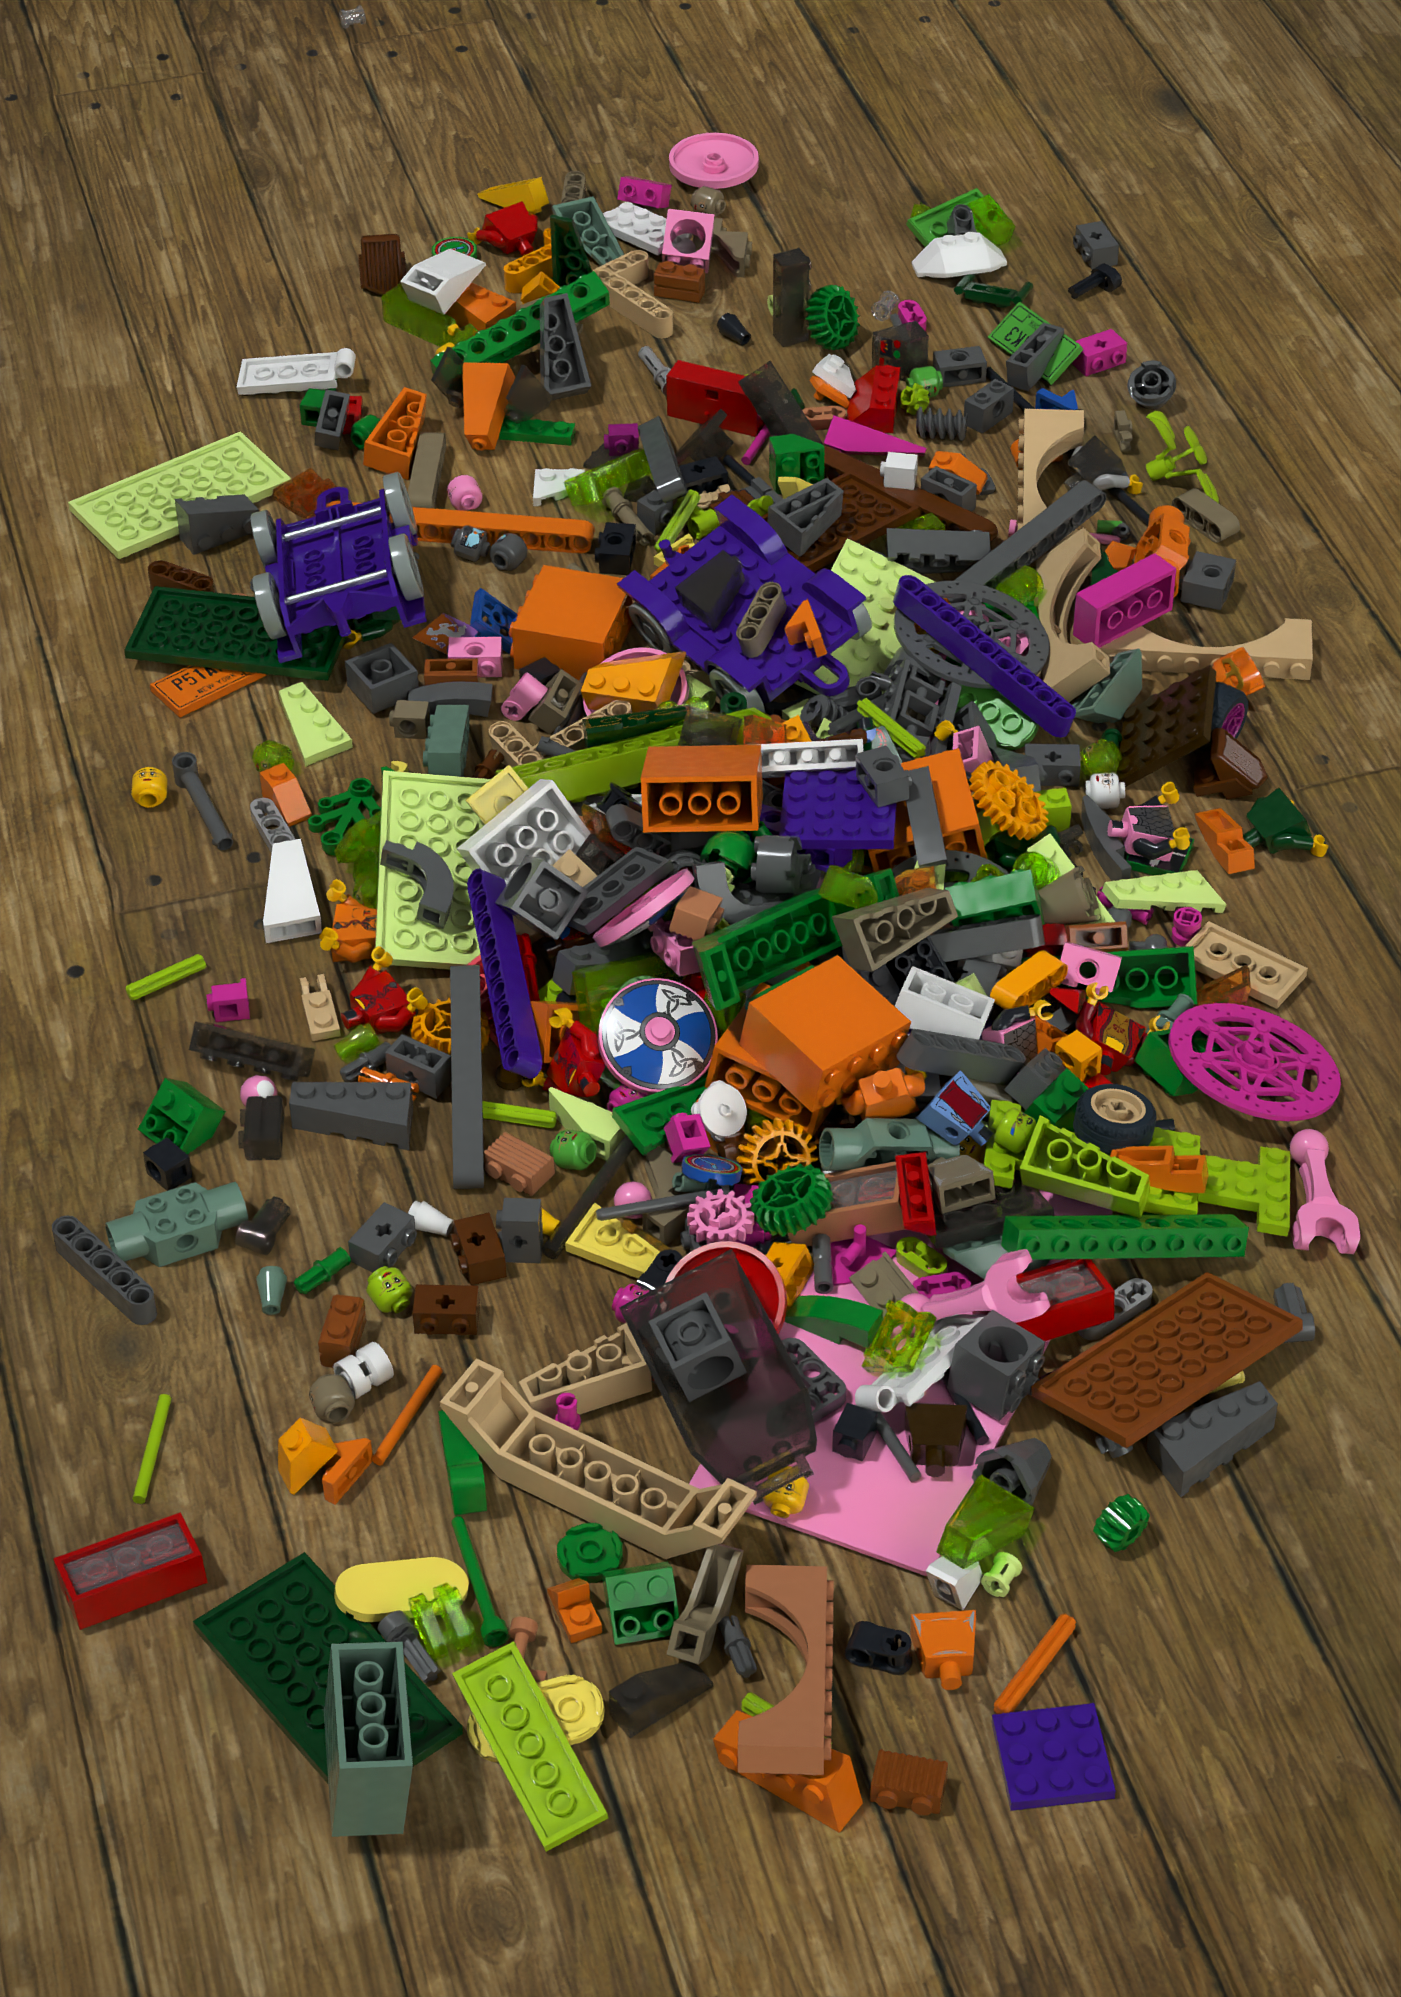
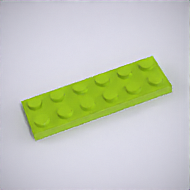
M514 1641L452 1673L457 1686L545 1852L609 1818Z

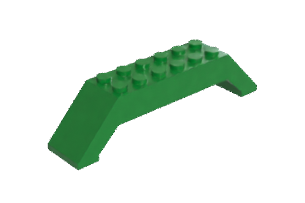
M892 869L881 870L802 893L693 941L692 945L707 997L715 1010H722L740 1002L739 993L842 946L832 916L899 897Z

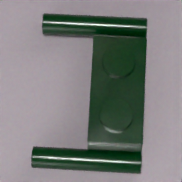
M975 274L964 275L954 288V292L957 295L964 292L965 298L971 299L974 303L988 302L994 303L996 307L1004 308L1012 303L1015 305L1019 302L1022 303L1033 289V284L1026 282L1019 291H1016L1014 289L972 282Z

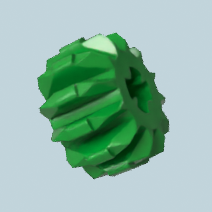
M1129 1494L1118 1496L1114 1502H1109L1106 1509L1102 1510V1514L1096 1519L1093 1532L1102 1544L1114 1552L1125 1550L1141 1536V1532L1147 1527L1150 1514L1139 1500Z

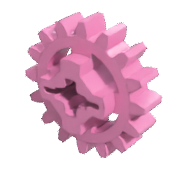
M718 1189L717 1195L707 1191L705 1199L697 1196L696 1204L689 1205V1213H687L690 1235H696V1242L698 1243L704 1240L707 1241V1244L722 1241L736 1242L737 1239L745 1242L746 1234H752L754 1213L751 1210L752 1204L745 1203V1196L743 1195L735 1198L734 1191L732 1190L728 1195H724L722 1189Z

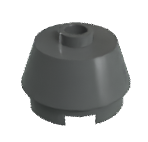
M1155 360L1145 361L1131 373L1127 384L1128 392L1141 407L1149 410L1159 409L1174 394L1176 378L1169 368L1162 365V362Z

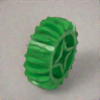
M837 285L820 287L811 294V299L807 300L809 306L805 309L808 313V317L805 319L809 324L807 329L811 330L810 338H815V343L821 345L822 349L839 350L845 348L851 342H854V336L858 335L856 328L860 326L857 322L860 315L857 314L856 310L859 306L854 305L855 298L850 297V291H845L844 287Z
M801 1163L794 1168L788 1165L785 1170L780 1171L777 1169V1173L774 1175H767V1180L759 1182V1188L752 1191L753 1197L750 1199L754 1220L758 1223L759 1227L764 1232H769L772 1236L779 1233L782 1237L788 1233H792L795 1236L797 1231H806V1228L810 1225L816 1226L817 1220L825 1218V1212L832 1209L830 1203L834 1200L831 1190L832 1186L820 1168H814L811 1164L804 1167Z

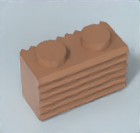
M690 886L676 905L669 928L670 932L675 931L676 934L686 935L687 938L692 937L693 941L705 937L707 934L714 933L716 925L720 924L725 911L724 908L720 907L723 898Z
M507 1132L500 1135L499 1139H496L484 1151L485 1171L492 1178H500L501 1181L504 1180L506 1183H509L516 1191H524L525 1194L528 1193L530 1196H533L555 1174L554 1157Z

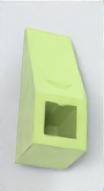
M553 1087L549 1088L550 1110L557 1113V1119L566 1130L588 1133L596 1143V1156L611 1162L629 1139L612 1118V1112Z

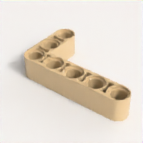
M634 250L593 270L609 291L610 305L608 306L657 338L663 339L672 336L673 311L635 286V284L647 279L649 276L647 252Z
M615 700L582 719L632 713L631 704L628 701ZM582 719L550 736V739L575 751L586 749ZM499 721L490 726L489 736L492 749L497 750L496 756L499 752L504 755L503 763L506 766L514 767L550 758L536 751L538 744L532 746L510 723Z

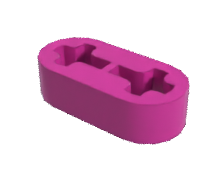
M914 300L901 301L898 304V315L905 330L910 334L924 333L926 331L927 318L920 305Z
M950 1272L918 1278L914 1281L913 1286L919 1294H923L930 1299L934 1294H946L971 1287V1282L964 1273Z

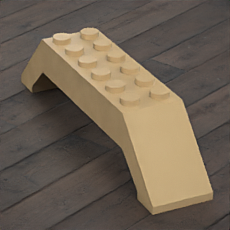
M477 1358L440 1401L441 1409L498 1478L590 1523H598L608 1532L612 1533L613 1530L619 1537L664 1559L721 1544L757 1497V1491L729 1478L720 1485L702 1489L696 1488L537 1412L529 1406L504 1377V1371Z

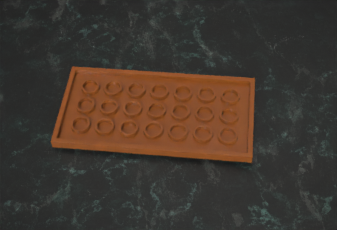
M1206 1272L1031 1386L1032 1397L1127 1449L1302 1331L1303 1321L1301 1318Z

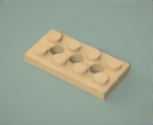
M1210 921L1185 945L1194 946L1195 970L1276 1009L1307 976L1308 968ZM1220 951V952H1222V953H1224V954L1218 955V954H1214V953ZM1245 963V964H1247L1248 966H1239V965ZM1271 975L1273 978H1264V976Z

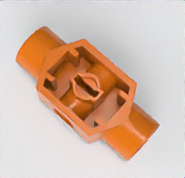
M1164 505L1155 508L1150 513L1148 527L1136 546L1134 564L1156 553L1176 568L1174 599L1178 594L1180 570L1189 559L1190 527L1184 524V515L1178 508Z

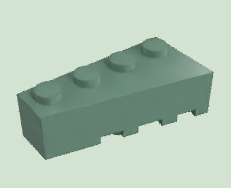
M437 705L435 715H430L428 738H426L425 751H423V767H428V774L464 777L470 733L469 705Z

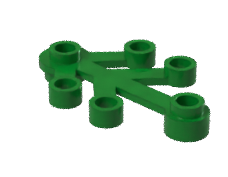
M366 778L354 779L351 781L348 791L332 797H324L318 801V811L321 815L309 817L308 825L311 832H322L325 829V824L339 819L334 830L327 831L321 836L322 849L326 854L335 856L341 852L344 847L343 837L352 820L359 828L360 839L363 842L371 843L377 839L375 826L370 825L359 810L361 803H363L369 810L370 822L374 825L381 824V807L373 799L375 788L370 780ZM349 802L348 805L335 809L336 805Z

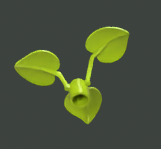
M1154 411L1148 414L1146 417L1155 424L1168 446L1161 454L1155 456V460L1146 464V470L1150 478L1155 482L1163 477L1169 479L1176 476L1197 474L1205 494L1219 503V497L1212 481L1201 469L1173 472L1176 469L1175 461L1192 452L1199 464L1204 465L1207 463L1206 453L1201 444H1199V439L1190 426L1184 428L1185 437L1191 448L1173 458L1170 455L1165 456L1170 450L1176 449L1175 435L1165 414L1161 411Z

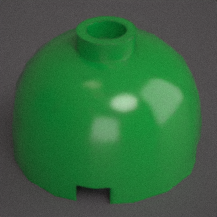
M724 831L715 834L708 840L701 853L700 861L702 862L705 859L707 863L725 862V867L733 875L732 882L737 877L744 878L742 883L746 884L752 881L751 866L752 863H757V853H755L754 843L749 839L750 837L747 833L743 831Z

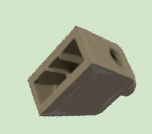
M960 1155L949 1159L939 1157L928 1165L932 1199L941 1214L996 1199L993 1171L970 1156Z

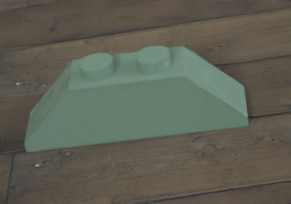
M1139 648L1117 653L1113 657V661L1110 663V675L1080 694L1072 704L1076 710V718L1099 724L1109 721L1110 723H1115L1124 717L1125 711L1135 702V698L1142 690V652Z
M1003 1231L942 1247L944 1254L985 1279L987 1271L1000 1256L1008 1252L1001 1246ZM1032 1259L1033 1262L1029 1263L1024 1272L1047 1266L1050 1259Z

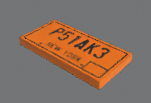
M189 665L151 683L150 688L151 692L180 718L267 675Z

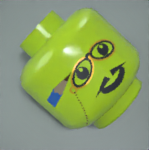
M1016 1108L1009 1109L1006 1114L999 1112L991 1126L992 1129L996 1130L994 1134L995 1142L1014 1153H1020L1023 1149L1027 1150L1036 1127V1120Z

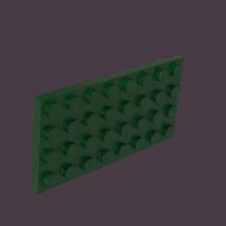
M155 586L124 649L125 658L140 661L145 660L329 681L347 636H340L337 625L320 627L307 634L301 633L302 657L279 663L277 639L272 640L268 636L261 620L255 597ZM354 619L347 620L349 628L351 627Z
M304 1552L195 1619L193 1626L199 1636L328 1784L324 1707L331 1644L386 1641L369 1622L353 1619L354 1615L349 1614L347 1611L345 1614L338 1608L334 1598L335 1585ZM404 1662L412 1763L414 1767L463 1734V1726Z

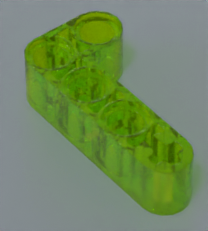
M401 283L382 296L383 320L386 323L439 347L448 342L457 344V333L451 336L447 332V328L452 324H456V320L446 314L443 315L409 301Z
M640 448L567 479L563 483L572 506L589 505L604 498L603 493L609 488L622 487L651 474L644 448Z

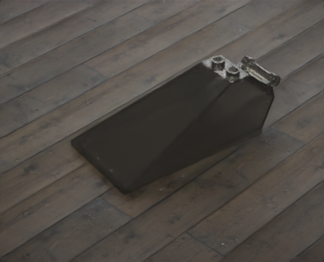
M732 1249L619 1307L688 1450L721 1484L729 1478L757 1491V1497L753 1501L754 1505H757L764 1501L763 1497L803 1476L806 1479L814 1475L805 1458L816 1451L817 1445L809 1391ZM707 1292L747 1373L689 1402L648 1321ZM794 1462H797V1465L779 1473L778 1475L756 1486V1482L787 1467L788 1465Z

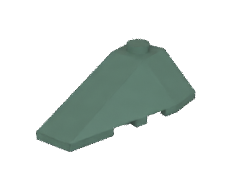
M594 196L552 206L551 209L554 215L574 219L585 251L600 266L624 255Z

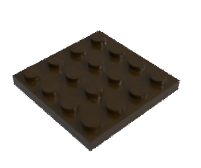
M1211 665L1202 670H1196L1184 680L1171 684L1166 690L1151 695L1146 701L1137 706H1131L1125 711L1121 731L1123 740L1120 742L1116 772L1119 782H1125V787L1210 742L1217 673Z

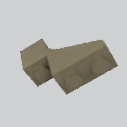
M714 218L711 252L717 254L734 276L744 278L745 269L750 268V256L752 255V242L748 241V232L727 231V228H723V218ZM693 234V243L696 250H700L704 243L698 236Z
M658 1146L645 1155L647 1158L645 1171L655 1194V1199L693 1193L678 1192L672 1187L673 1176L677 1172H682V1162L672 1163V1155L666 1148ZM689 1206L642 1214L643 1232L665 1247L677 1238L680 1232L685 1231V1218H687V1213H689Z
M724 1544L707 1547L687 1605L681 1616L673 1624L666 1655L695 1664H700L710 1656L717 1623L729 1615L744 1550Z

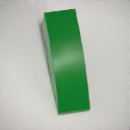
M798 1296L786 1313L784 1322L836 1344H840L843 1339L868 1348L882 1328L883 1310L864 1303L832 1296Z

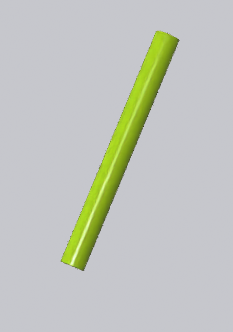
M161 1394L158 1398L132 1498L138 1504H143L146 1501L172 1400L167 1394Z

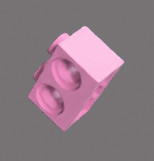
M672 920L653 924V936L650 940L653 952L678 976L700 972L692 945V937L687 938L686 935L676 934L675 931L670 932L669 928Z

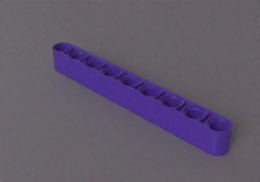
M904 575L899 579L893 599L894 605L1049 734L1055 737H1065L1069 734L1076 714L1072 704L921 580L911 575Z
M478 868L471 873L467 889L504 1069L509 1072L533 1079L542 1068V1055L512 914L495 903L506 887V882L504 878Z

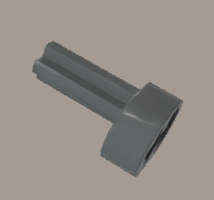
M400 1610L385 1616L379 1623L378 1630L386 1642H403V1654L422 1681L427 1683L429 1680H436L438 1678L437 1674L441 1670L417 1638L419 1631L409 1616Z

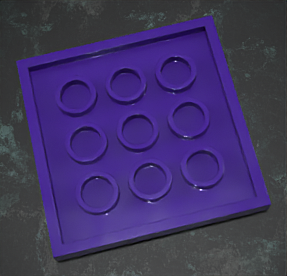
M801 770L785 773L779 836L800 837L802 849H894L897 803L878 808L857 779L856 770Z

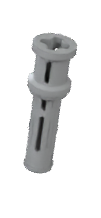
M644 346L639 350L638 356L654 375V383L661 387L662 393L667 397L666 375L671 368L665 367L652 348Z

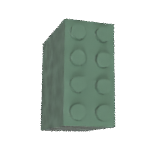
M403 1642L331 1644L324 1724L332 1837L403 1834L413 1768Z

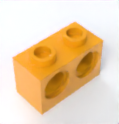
M1075 1030L1068 1036L1062 1037L1056 1043L1055 1054L1060 1057L1062 1064L1082 1082L1100 1073L1102 1048L1081 1032Z

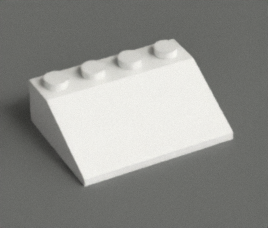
M540 779L460 845L457 850L472 871L480 868L504 878L507 885L526 855L543 859L553 866L569 849L584 861L599 849L600 845L553 780Z

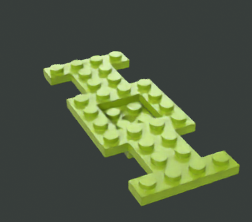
M992 1099L988 1129L995 1134L996 1130L992 1129L991 1126L999 1112L1006 1114L1011 1108L1021 1111V1105L1010 1101ZM1159 1127L1154 1128L1149 1146H1173L1175 1156L1201 1155L1199 1135L1170 1131ZM993 1134L985 1145L983 1165L993 1171L995 1186L1012 1188L1015 1170H1020L1026 1150L1023 1149L1020 1153H1014L996 1143ZM1260 1146L1258 1164L1206 1155L1209 1176L1205 1193H1183L1150 1186V1194L1143 1211L1160 1215H1197L1198 1202L1257 1212V1232L1287 1237L1290 1229V1151Z

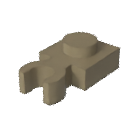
M1125 410L1115 411L1113 432L1117 444L1120 445L1121 452L1131 451L1132 421L1127 419Z

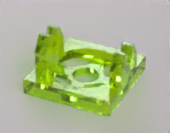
M888 1300L885 1306L887 1313L870 1348L866 1347L863 1354L865 1359L861 1367L867 1372H913L937 1318L931 1312H917L913 1307L901 1300H897L896 1303ZM904 1325L901 1333L890 1339L894 1328ZM915 1326V1334L912 1338L911 1333ZM907 1338L905 1345L896 1351L898 1343ZM884 1350H890L891 1355Z

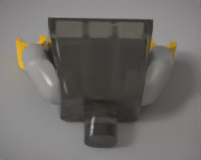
M1093 436L1084 446L1076 447L1072 457L1068 460L1067 464L1072 476L1063 482L1068 491L1083 480H1087L1101 491L1116 487L1127 488V491L1131 494H1139L1142 490L1143 483L1139 482V477L1133 474L1129 478L1122 460L1096 436Z

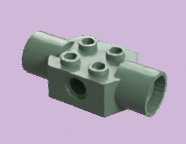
M866 1118L855 1128H825L819 1142L820 1163L825 1171H845L895 1162V1156L921 1152H926L927 1165L933 1163L939 1157L949 1159L960 1156V1143L958 1145L951 1144L933 1130H927L926 1126L918 1119Z
M194 1182L137 1200L133 1214L106 1222L105 1229L111 1250L124 1262L142 1256L156 1266L162 1267L218 1249L222 1230L247 1223L248 1213L242 1193L236 1182L210 1190Z

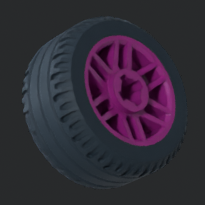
M1223 682L1215 683L1210 742L1197 748L1202 752L1211 750L1212 733L1215 728H1223L1233 737L1238 738L1248 712V700L1244 692Z

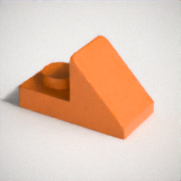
M808 599L804 600L787 623L785 633L790 645L806 641L808 649L814 648L818 658L826 655L827 651Z
M361 1438L334 1443L338 1452L323 1466L327 1469L322 1477L326 1501L336 1505L373 1462L371 1440Z
M577 1578L547 1588L548 1595L570 1643L602 1633V1624L590 1600V1587L587 1581Z

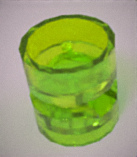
M1023 566L999 583L995 589L1013 597L1026 606L1030 601H1033L1042 594L1044 583L1040 574L1035 569Z
M1037 852L1021 854L1013 866V871L1031 869L1038 890L1059 878L1060 874L1057 864L1052 859Z

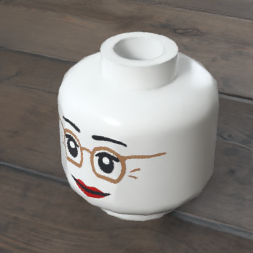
M1095 773L1091 775L1090 781H1086V795L1101 809L1117 808L1120 799L1125 798V782H1119V777L1116 773Z

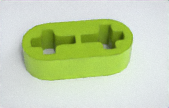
M909 1236L897 1242V1262L918 1278L947 1273L946 1258L920 1239Z

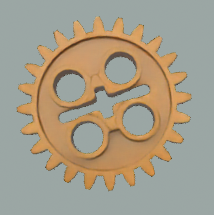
M989 760L987 763L984 761L971 773L972 777L969 781L972 784L969 786V789L975 792L972 798L979 801L976 806L985 810L983 816H990L991 824L997 823L1001 832L1006 829L1010 837L1015 834L1018 840L1024 837L1028 841L1031 838L1035 839L1047 827L1046 823L1049 820L1045 816L1049 813L1043 809L1046 804L1038 799L1041 794L1032 790L1034 785H1028L1025 776L1022 778L1018 776L1017 769L1012 772L1008 764L1003 767L999 761L994 764L992 760Z

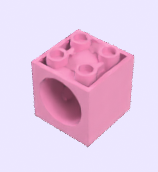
M668 209L662 263L672 261L675 265L682 266L693 264L697 268L705 269V273H708L714 230V214ZM690 233L698 236L704 245L695 253L685 254L674 248L672 242L677 236Z

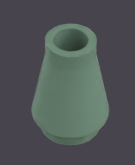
M266 1266L259 1271L256 1282L262 1303V1312L272 1315L281 1311V1302L287 1283V1276L280 1267Z

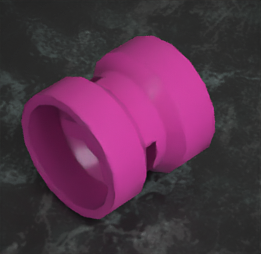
M1183 907L1175 911L1171 937L1175 944L1185 946L1200 931L1202 915L1197 909Z

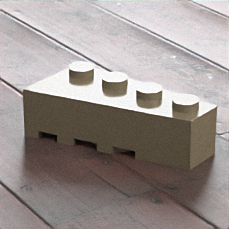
M925 888L832 916L850 966L853 969L873 972L957 918L958 914L949 890Z

